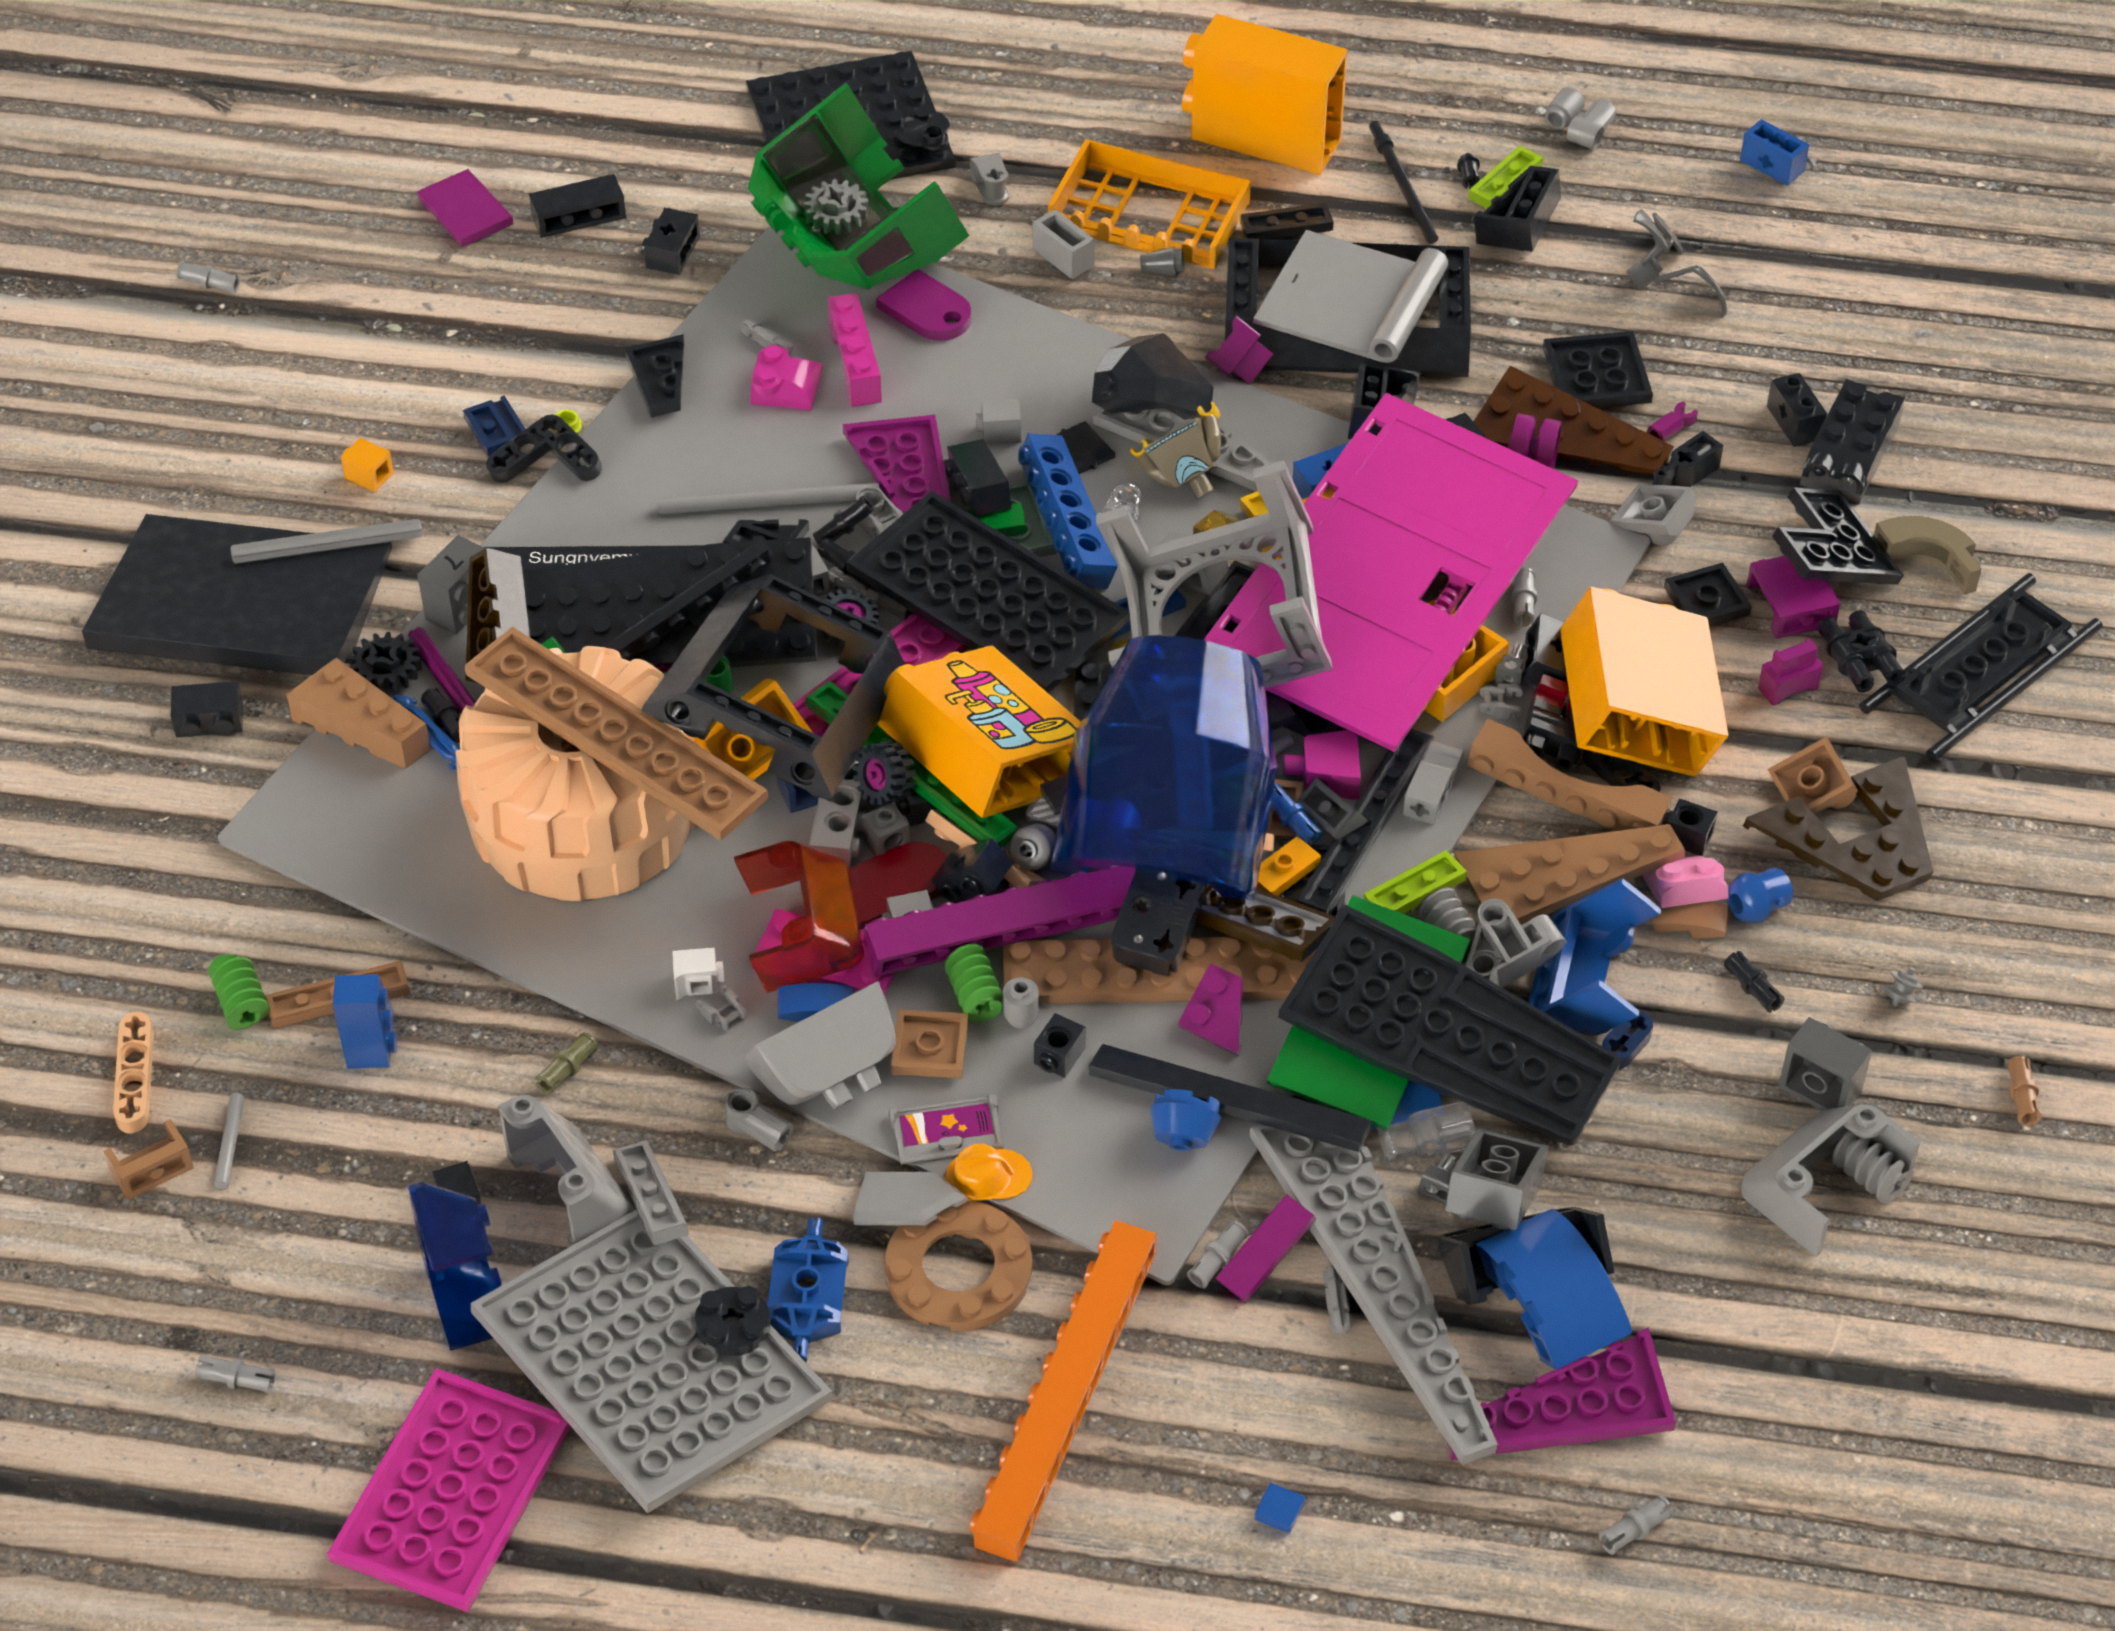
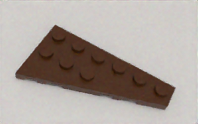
M1511 365L1473 421L1486 435V439L1507 447L1518 413L1534 416L1536 420L1535 436L1537 437L1541 423L1545 418L1562 421L1557 453L1558 459L1571 461L1572 458L1586 460L1588 464L1600 466L1601 463L1619 466L1621 470L1654 475L1657 469H1663L1674 450V446Z

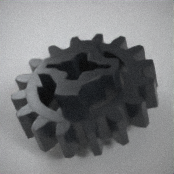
M386 632L383 638H380L375 633L373 634L372 641L363 638L361 640L362 647L354 646L352 648L353 655L348 658L351 669L384 693L386 689H391L393 693H397V686L399 685L408 688V679L417 680V671L422 669L419 648L414 647L412 639L404 641V636L401 633L396 638H392L390 632Z

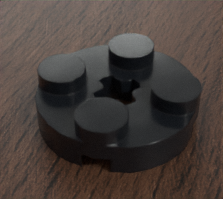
M744 1286L742 1288L724 1287L714 1291H707L702 1294L700 1304L696 1309L695 1331L700 1342L705 1346L707 1342L710 1346L715 1347L716 1353L726 1356L745 1355L757 1349L759 1342L768 1336L770 1331V1311L766 1302L760 1297L759 1291L751 1286ZM728 1317L739 1318L738 1325L731 1326L729 1321L723 1320Z

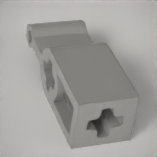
M1431 742L1424 760H1421L1405 794L1404 816L1436 824L1451 790L1454 775L1462 761L1464 750Z

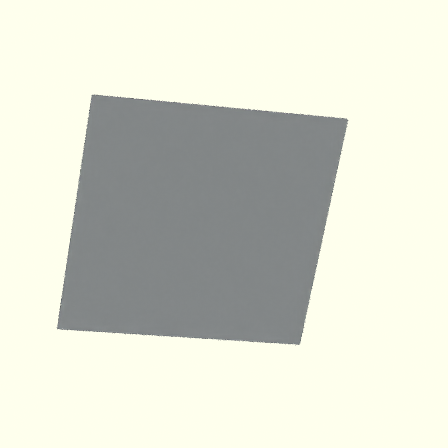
M769 226L669 336L673 337L684 334L681 410L651 418L633 376L579 435L597 453L602 464L601 474L590 481L580 480L558 459L480 546L707 545L723 543L724 538L738 520L764 521L779 519V525H798L799 519H805L809 521V531L804 537H811V546H815L816 550L821 549L824 551L814 539L813 533L830 522L837 511L843 512L856 500L658 515L657 499L876 483L844 436L842 424L935 415L944 460L948 459L947 446L984 439L983 432H977L976 413H982L981 400L1019 398L1021 442L987 444L1008 479L1009 485L1027 482L1023 467L1018 462V451L1023 446L1028 433L1056 435L1061 432V429L1067 430L1086 421L1115 452V458L1098 465L1095 470L1089 469L1079 474L1097 515L1127 506L1148 548L1159 545L1170 531L1190 536L1249 519L1240 508V498L1256 491L1210 472L1205 474L1213 490L1199 498L1196 497L1189 482L1176 489L1173 486L1166 487L1149 478L1139 459L1131 454L1130 449L1132 447L1140 452L1143 449L1142 444L1093 424V415L1100 408L1092 403L1094 373L1109 348L1126 342L1130 338L932 263L919 268V270L967 299L971 306V324L968 330L959 337L943 341L931 340L919 335L876 308V298L911 272L875 285L869 290L817 274L811 265L807 268L802 265L795 255L798 250L794 248L790 251L780 238L783 234L781 230L775 233ZM841 229L838 235H836L835 230H830L826 234L840 251H846L863 237L853 232H847L845 229ZM876 242L859 255L856 261L863 272L868 274L908 253ZM858 293L881 375L882 402L851 407L839 345L834 344L829 326L827 297ZM746 319H755L762 326L764 325L779 334L782 340L785 338L790 341L794 346L791 351V357L823 364L812 410L751 404L752 376L758 354L765 347L754 341L752 337L749 338L742 333L741 328ZM951 320L947 321L946 323L955 324L958 323V321ZM1193 363L1196 370L1214 387L1212 401L1220 411L1219 427L1225 426L1232 432V437L1241 444H1248L1269 462L1275 463L1284 460L1291 477H1293V462L1351 441L1347 439L1349 422ZM572 443L565 452L572 451L577 444ZM582 457L579 459L581 465L590 466ZM947 477L951 503L964 511L970 510L969 506L964 507L961 493L955 491L952 477ZM1564 505L1522 566L1526 567V577H1528L1529 568L1535 573L1534 589L1537 592V602L1534 605V621L1542 613L1565 622L1590 586L1599 589H1612L1620 593L1649 548L1650 538ZM857 524L854 526L852 533L849 535L845 533L834 543L847 551L853 550L858 553L872 541V538L862 526ZM1059 553L1041 557L1064 571V565ZM821 557L828 571H830L832 567H836L835 565ZM1246 559L1227 560L1228 567H1230L1234 560L1254 569L1260 564V562ZM1119 567L1108 589L1092 588L1113 602L1127 597ZM1445 577L1442 581L1444 587L1448 583V577ZM1513 579L1482 624L1509 642L1508 656L1511 655L1516 642H1520L1519 648L1521 643L1525 645L1526 632L1531 627V625L1522 626V616L1520 625L1514 623V604L1511 601V594L1515 588V579ZM830 586V593L832 592L835 595V591L838 590L839 587L837 589H834ZM1178 586L1177 589L1186 599V607L1161 619L1165 664H1173V672L1185 655L1170 649V640L1207 595ZM1429 586L1420 600L1428 603L1437 599L1441 593ZM870 587L871 589L877 591V592L880 593L881 595L883 594L882 592L878 591V590L875 589L874 587ZM828 594L820 596V598H827ZM1461 601L1458 602L1457 607H1456V611L1458 610V608H1459L1460 605L1462 604ZM877 606V611H879L878 626L891 631L904 621L883 607ZM422 609L401 632L404 636V641L409 640L408 633L410 630L422 627L472 697L477 701L485 691V687L478 683L465 681L464 665H466L467 625L457 634H454L426 620L424 609ZM816 628L818 661L730 667L733 679V690L730 694L741 698L768 678L778 683L793 704L843 667V665L838 663L843 649L839 648L840 643L835 642L834 645L828 643L830 637L823 639L821 636L822 631L818 632ZM1126 632L1106 641L1083 663H1110L1108 651L1133 645L1132 632ZM421 659L422 669L417 671V680L408 679V688L399 685L397 686V693H393L391 689H386L385 694L392 699L394 694L409 696L411 699L415 698L417 704L414 706L422 709L433 720V714L421 702V696L427 689L430 688L432 691V688L435 687L448 702H453ZM1075 670L1048 693L1073 715ZM1495 679L1486 686H1494ZM1521 681L1522 696L1516 697V695H1512L1511 698H1504L1503 702L1505 705H1515L1521 708L1522 715L1520 718H1515L1514 712L1511 713L1510 719L1495 718V715L1480 712L1479 704L1484 702V698L1481 697L1479 692L1444 722H1441L1425 710L1421 713L1412 729L1434 736V742L1464 750L1462 761L1454 775L1451 790L1434 825L1403 815L1407 787L1345 891V905H1348L1352 895L1363 899V894L1444 850L1451 854L1498 781L1493 777L1481 774L1467 767L1474 740L1487 718L1518 731L1522 737L1532 694L1536 686ZM1491 699V702H1498V699ZM1232 701L1224 711L1218 714L1234 710L1240 706L1235 701ZM1281 727L1246 741L1245 757L1285 734H1289L1294 741L1293 746L1244 775L1251 778L1256 777L1257 783H1266V790L1269 789L1270 779L1303 782V793L1305 792L1303 775H1284L1283 769L1284 755L1303 754L1304 736ZM314 728L218 835L219 844L231 851L738 1087L748 1088L766 1100L897 1161L900 1160L894 1128L891 1127V1121L888 1117L889 1108L896 1107V1109L984 1097L988 1096V1094L996 1093L998 1098L997 1114L1004 1149L1013 1150L1021 1154L1030 1163L1033 1171L1032 1182L1027 1190L1017 1197L983 1201L1097 1254H1100L1098 1253V1245L1102 1234L1110 1232L1115 1220L1157 1233V1254L1147 1277L1164 1285H1170L1175 1281L1257 1154L1258 1149L1249 1137L1251 1126L1259 1123L1219 1112L1221 1120L1206 1147L1191 1149L1190 1151L1172 1149L1170 1145L1164 1144L1155 1138L1150 1106L1155 1101L1154 1093L1089 1075V1065L1100 1046L1106 1044L1288 1097H1294L1292 1093L1266 1084L1292 1027V1024L1278 1018L1279 1009L1285 1000H1241V1053L1239 1056L1179 1028L1177 1023L1189 1001L1039 1004L1038 1017L1027 1028H1015L1010 1025L1005 1019L1003 1011L989 1021L981 1023L969 1021L962 1079L891 1075L892 1051L875 1066L881 1084L875 1089L862 1094L854 1078L845 1082V1085L853 1099L835 1110L827 1102L823 1094L798 1105H788L781 1101L757 1078L743 1061V1058L759 1042L798 1023L778 1019L777 990L780 986L807 982L752 969L751 959L775 908L832 922L823 910L822 892L828 880L844 870L810 867L809 841L817 806L790 813L777 785V776L768 771H765L753 780L767 789L768 800L723 840H718L695 825L689 831L682 853L667 869H663L656 876L641 884L640 887L617 896L612 895L584 901H559L558 899L541 896L532 892H524L507 883L504 877L490 863L483 861L473 843L461 804L457 771L455 769L451 770L449 764L452 761L443 758L431 745V750L405 769L370 754L369 749L363 746L356 745L353 747L344 743L343 738L332 733L325 735ZM441 728L451 738V735L446 731V729ZM1357 734L1361 775L1360 798L1389 749ZM1093 746L1086 767L1090 765V760L1119 752L1123 753L1138 746ZM1231 766L1209 771L1210 784H1214V778H1219V773ZM1143 782L1136 784L1142 798L1165 793V788H1150ZM1101 797L1100 802L1105 803L1103 798ZM1342 798L1352 807H1354L1358 801V799L1354 800ZM870 804V806H864V811L869 813L887 804ZM1030 804L1001 812V814L1019 827L1018 830L1027 826L1025 813ZM1262 806V812L1252 810L1250 815L1264 816V826L1267 806ZM1213 807L1214 813H1218L1219 807ZM1138 810L1143 819L1142 831H1150L1143 811ZM1305 813L1316 827L1322 831V836L1314 845H1331L1335 837ZM927 822L911 827L909 825L910 842L930 843L943 850L947 856L960 847L954 841H947L934 833L935 828ZM1174 827L1160 831H1180V828ZM859 831L858 837H861V851L859 858H853L852 867L875 857L864 842V832ZM1076 832L1064 851L1058 849L1057 856L1053 862L1032 871L1045 880L1055 881L1068 878L1077 872L1090 873L1099 871L1108 865L1115 864L1120 866L1126 863L1100 856L1103 839L1096 837L1083 839L1081 833ZM1140 836L1134 861L1142 857L1155 858L1164 856L1170 851L1141 850ZM1274 838L1273 853H1261V855L1215 856V859L1238 860L1240 863L1238 874L1215 872V880L1222 875L1254 887L1248 882V872L1278 851L1279 843H1288L1292 839ZM1010 841L1001 847L1009 854ZM1197 855L1201 865L1202 855ZM1003 878L993 892L984 895L990 896L1004 892L1010 888L1008 886L1009 881ZM942 895L930 900L933 909L943 903L950 902ZM1415 908L1404 914L1407 916H1411ZM1116 921L1035 940L1111 939ZM1195 923L1191 938L1230 936ZM715 947L716 961H723L724 982H718V992L704 995H686L676 1000L672 951ZM1003 947L985 951V955L990 961L994 977L998 980V987L1003 992ZM946 961L896 972L885 997L895 1029L898 1009L962 1013L958 997L955 995L953 986L949 981V976L945 971ZM725 984L727 989L730 988L739 997V1004L746 1008V1018L741 1019L737 1017L728 1023L729 1029L726 1031L721 1027L718 1028L716 1023L712 1025L699 1012L695 1004L699 999L702 1000L703 1005L706 1003L709 1007L713 1006L715 1009L726 1004L728 1001L722 996L719 986ZM729 1007L720 1014L725 1017L732 1013L733 1010ZM1054 1013L1086 1027V1048L1065 1078L1055 1073H1048L1034 1064V1041ZM957 1156L908 1163L906 1165L921 1172H938L945 1178L946 1169Z

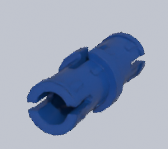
M1275 784L1274 788L1271 786L1264 793V801L1280 816V822L1284 827H1289L1309 846H1311V842L1315 844L1320 839L1322 831L1304 813L1305 808L1300 803L1296 804L1279 784Z

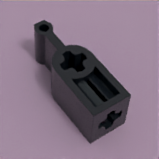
M1701 431L1672 452L1670 464L1663 469L1660 468L1655 471L1652 484L1692 487L1720 468L1724 445L1706 432Z

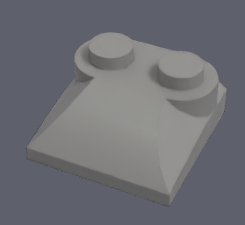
M1638 483L1610 522L1630 531L1648 534L1650 542L1660 546L1669 545L1675 541L1694 516L1697 498L1694 487Z

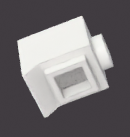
M715 947L672 951L676 1000L686 995H704L718 992V982H724L723 961H716Z

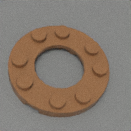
M967 1201L957 1208L950 1206L937 1214L936 1220L925 1226L899 1225L890 1238L885 1253L886 1282L890 1294L898 1306L918 1322L927 1326L930 1323L948 1326L951 1331L979 1329L1001 1320L1011 1313L1022 1301L1032 1275V1252L1025 1233L1010 1216L988 1204ZM953 1235H961L967 1239H979L991 1249L995 1259L994 1269L989 1278L976 1288L966 1291H948L936 1286L928 1279L922 1267L923 1257L927 1250L931 1248V1245L941 1238L947 1236L951 1238Z

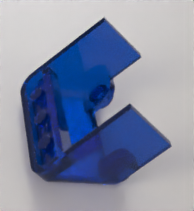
M422 1181L407 1185L422 1258L450 1351L494 1339L471 1313L472 1302L502 1286L497 1267L490 1269L487 1256L493 1255L485 1229L486 1226H490L485 1203L478 1205L473 1197Z

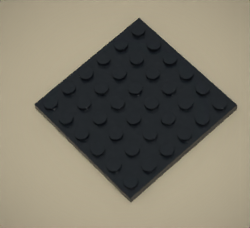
M912 51L897 52L890 55L746 80V90L766 145L847 83L878 133L886 142L887 146L883 148L892 161L898 158L905 168L892 179L955 168V157L949 142L938 151H930L922 146L904 145L896 138L897 134L905 132L904 122L906 117L928 122L930 116L936 112ZM808 128L773 155L771 160L777 173L782 175L822 156L825 150L811 128ZM834 169L791 185L788 188L795 197L811 194L813 186L820 189L821 182L823 181L830 185L833 179H836L838 184H842L846 179L838 169Z

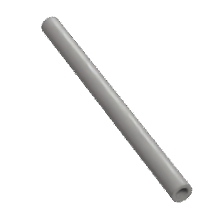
M870 483L657 499L658 515L854 501L859 490L865 487L879 488V484Z

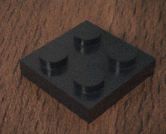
M1724 563L1665 579L1664 589L1677 609L1707 617L1709 627L1751 615L1752 605Z

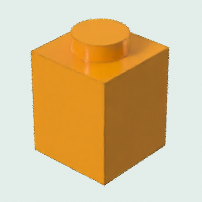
M359 438L351 447H348L341 456L345 479L373 492H376L394 474L390 451L362 438Z

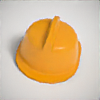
M973 1144L964 1148L951 1161L946 1169L945 1178L967 1197L968 1201L1008 1199L1017 1197L1027 1190L1032 1182L1033 1171L1030 1163L1021 1154L1013 1150L994 1149L986 1144Z

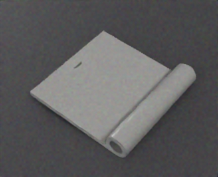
M1306 230L1254 316L1253 323L1376 361L1390 363L1399 356L1448 267V259L1441 251L1428 248L1423 250L1417 261L1414 262Z

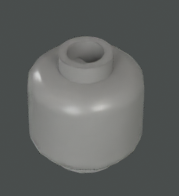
M1039 823L1030 824L1015 832L1009 846L1013 861L1020 868L1029 871L1038 870L1053 862L1059 849L1058 838L1054 831L1048 826Z

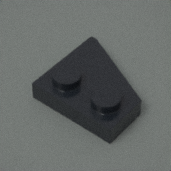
M779 519L764 521L738 520L724 538L723 543L804 538L809 531V521L799 519L798 525H779Z

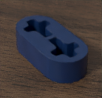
M1639 1011L1638 1017L1613 1028L1604 1038L1602 1047L1609 1051H1616L1621 1045H1624L1623 1052H1616V1055L1620 1058L1618 1069L1628 1066L1650 1041L1653 1030L1651 1017ZM1638 1026L1642 1028L1637 1029L1632 1035L1630 1034L1631 1028L1636 1029Z

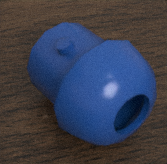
M1773 867L1758 874L1746 871L1734 878L1730 883L1727 904L1731 913L1737 919L1747 923H1761L1768 919L1770 912L1791 903L1793 887L1788 876L1781 869Z

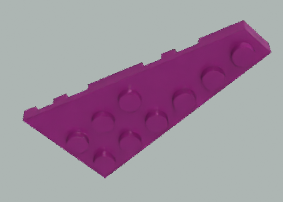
M935 415L842 424L844 436L875 482L879 484L881 491L903 514L931 490L951 502Z
M1649 1327L1637 1332L1636 1337L1623 1343L1619 1340L1608 1345L1607 1350L1592 1357L1584 1356L1557 1370L1548 1372L1536 1378L1535 1383L1519 1389V1387H1515L1507 1391L1504 1397L1491 1403H1480L1497 1442L1496 1452L1492 1455L1674 1431L1676 1426V1420ZM1447 1443L1451 1460H1458Z

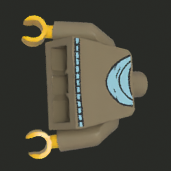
M1213 401L1211 402L1212 409L1208 413H1205L1201 406L1197 408L1203 421L1200 418H1195L1152 444L1142 439L1143 449L1140 452L1133 447L1130 449L1131 454L1139 459L1149 478L1166 487L1173 486L1175 489L1189 482L1197 498L1213 490L1205 474L1217 466L1216 460L1220 457L1221 432L1218 422L1220 411Z

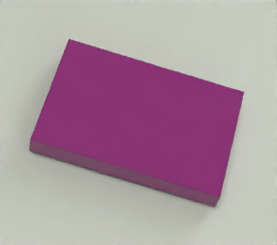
M469 169L417 191L418 199L462 247L513 225V216Z

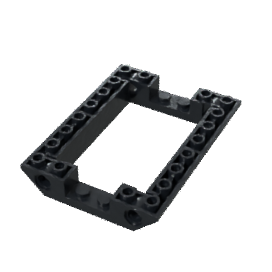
M1229 238L1225 340L1233 331L1232 321L1236 316L1261 335L1257 341L1273 353V356L1261 370L1358 373L1360 362L1420 372V376L1469 377L1471 338L1469 247L1353 243L1414 262L1417 261L1421 252L1428 248L1441 251L1448 259V267L1437 285V293H1439L1438 328L1414 327L1397 359L1393 362L1385 363L1253 323V318L1257 312L1258 266L1284 267L1299 241Z
M769 574L729 587L647 699L641 711L661 722H666L682 730L688 736L697 737L703 741L715 726L716 721H718L727 729L738 731L753 738L761 745L776 749L767 769L768 772L776 775L784 782L795 784L807 790L815 797L830 801L880 720L887 698L884 694V686L888 677L897 668L905 665L890 631ZM758 597L763 603L757 601L756 598ZM789 615H791L803 624H810L824 631L828 636L846 642L838 663L845 666L850 672L862 674L823 737L817 736L705 682V679L745 625L748 618L755 621L761 629L778 634L787 622Z

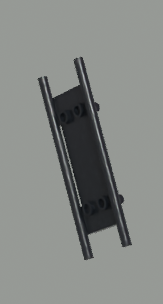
M2027 573L1904 669L1905 679L1896 686L1888 685V683L1884 684L1862 701L1859 707L1863 713L1869 714L1890 696L1895 695L1949 733L1926 751L1927 758L1934 762L2101 630L2103 624L2099 619L2093 618L2075 632L2071 628L2072 623L2025 592L2036 583L2034 575ZM2045 652L2048 653L2046 657L1977 711L1974 710L1976 706Z

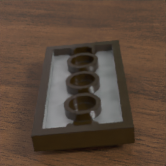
M1221 875L1205 889V901L1200 909L1196 923L1200 926L1225 933L1232 938L1252 943L1259 948L1279 953L1289 959L1303 962L1319 947L1337 917Z

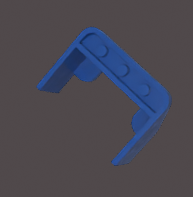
M1622 878L1557 911L1551 917V920L1568 943H1565L1564 947L1553 958L1536 968L1528 1003L1573 1030L1590 1035L1607 1033L1611 1029L1638 1017L1639 1010L1605 984L1610 958L1618 953L1627 951L1632 945L1635 926L1660 915L1661 908Z

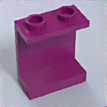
M1785 555L1750 563L1746 585L1748 589L1761 587L1773 609L1774 616L1771 632L1775 639L1816 631L1819 628V622L1826 617H1833L1837 621L1840 602L1828 581L1804 580L1797 574L1796 568Z

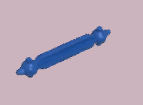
M394 694L393 699L426 723L430 745L443 758L452 761L449 764V768L457 771L456 750H460V746L422 709L414 706L417 704L415 698L411 699L409 696Z

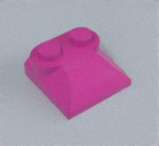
M771 345L763 348L758 354L752 376L751 404L812 410L823 364L791 357L788 351L781 346Z

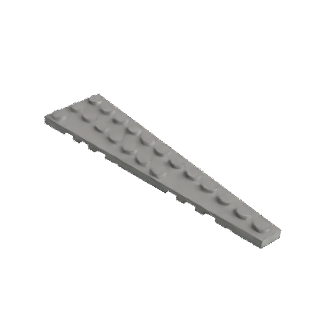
M1262 1124L1251 1126L1249 1137L1286 1194L1316 1217L1315 1222L1309 1228L1461 1465L1494 1454L1497 1448L1496 1439L1479 1401L1475 1398L1471 1382L1461 1369L1458 1352L1450 1344L1446 1334L1447 1327L1443 1318H1439L1433 1305V1295L1402 1224L1397 1219L1395 1208L1385 1195L1383 1190L1384 1183L1380 1174L1375 1172L1368 1147H1364L1363 1144L1361 1150L1356 1152Z

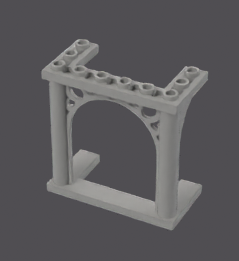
M1284 460L1252 469L1253 479L1269 513L1148 548L1127 506L1096 515L1097 526L1122 573L1129 604L1133 645L1108 651L1109 662L1142 723L1167 716V704L1201 703V706L1333 670L1332 660L1321 635L1308 535L1314 533L1313 524ZM1274 545V546H1273L1269 551H1267V552H1263V553H1260V552H1259V549H1261V548ZM1278 555H1281L1282 559L1277 560L1274 558H1276ZM1226 560H1253L1275 570L1283 581L1286 601L1270 605L1269 607L1271 618L1286 649L1167 682L1161 619L1164 607L1175 589L1189 576L1202 568ZM1176 573L1175 577L1170 580L1159 579L1160 577ZM1157 589L1163 590L1161 593L1157 594Z

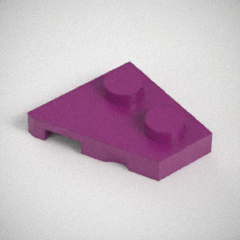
M1210 963L1177 1023L1179 1028L1239 1056L1241 1053L1242 978Z

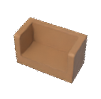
M171 1119L164 1121L168 1138L118 1161L111 1147L104 1150L109 1170L127 1200L194 1168L188 1146Z

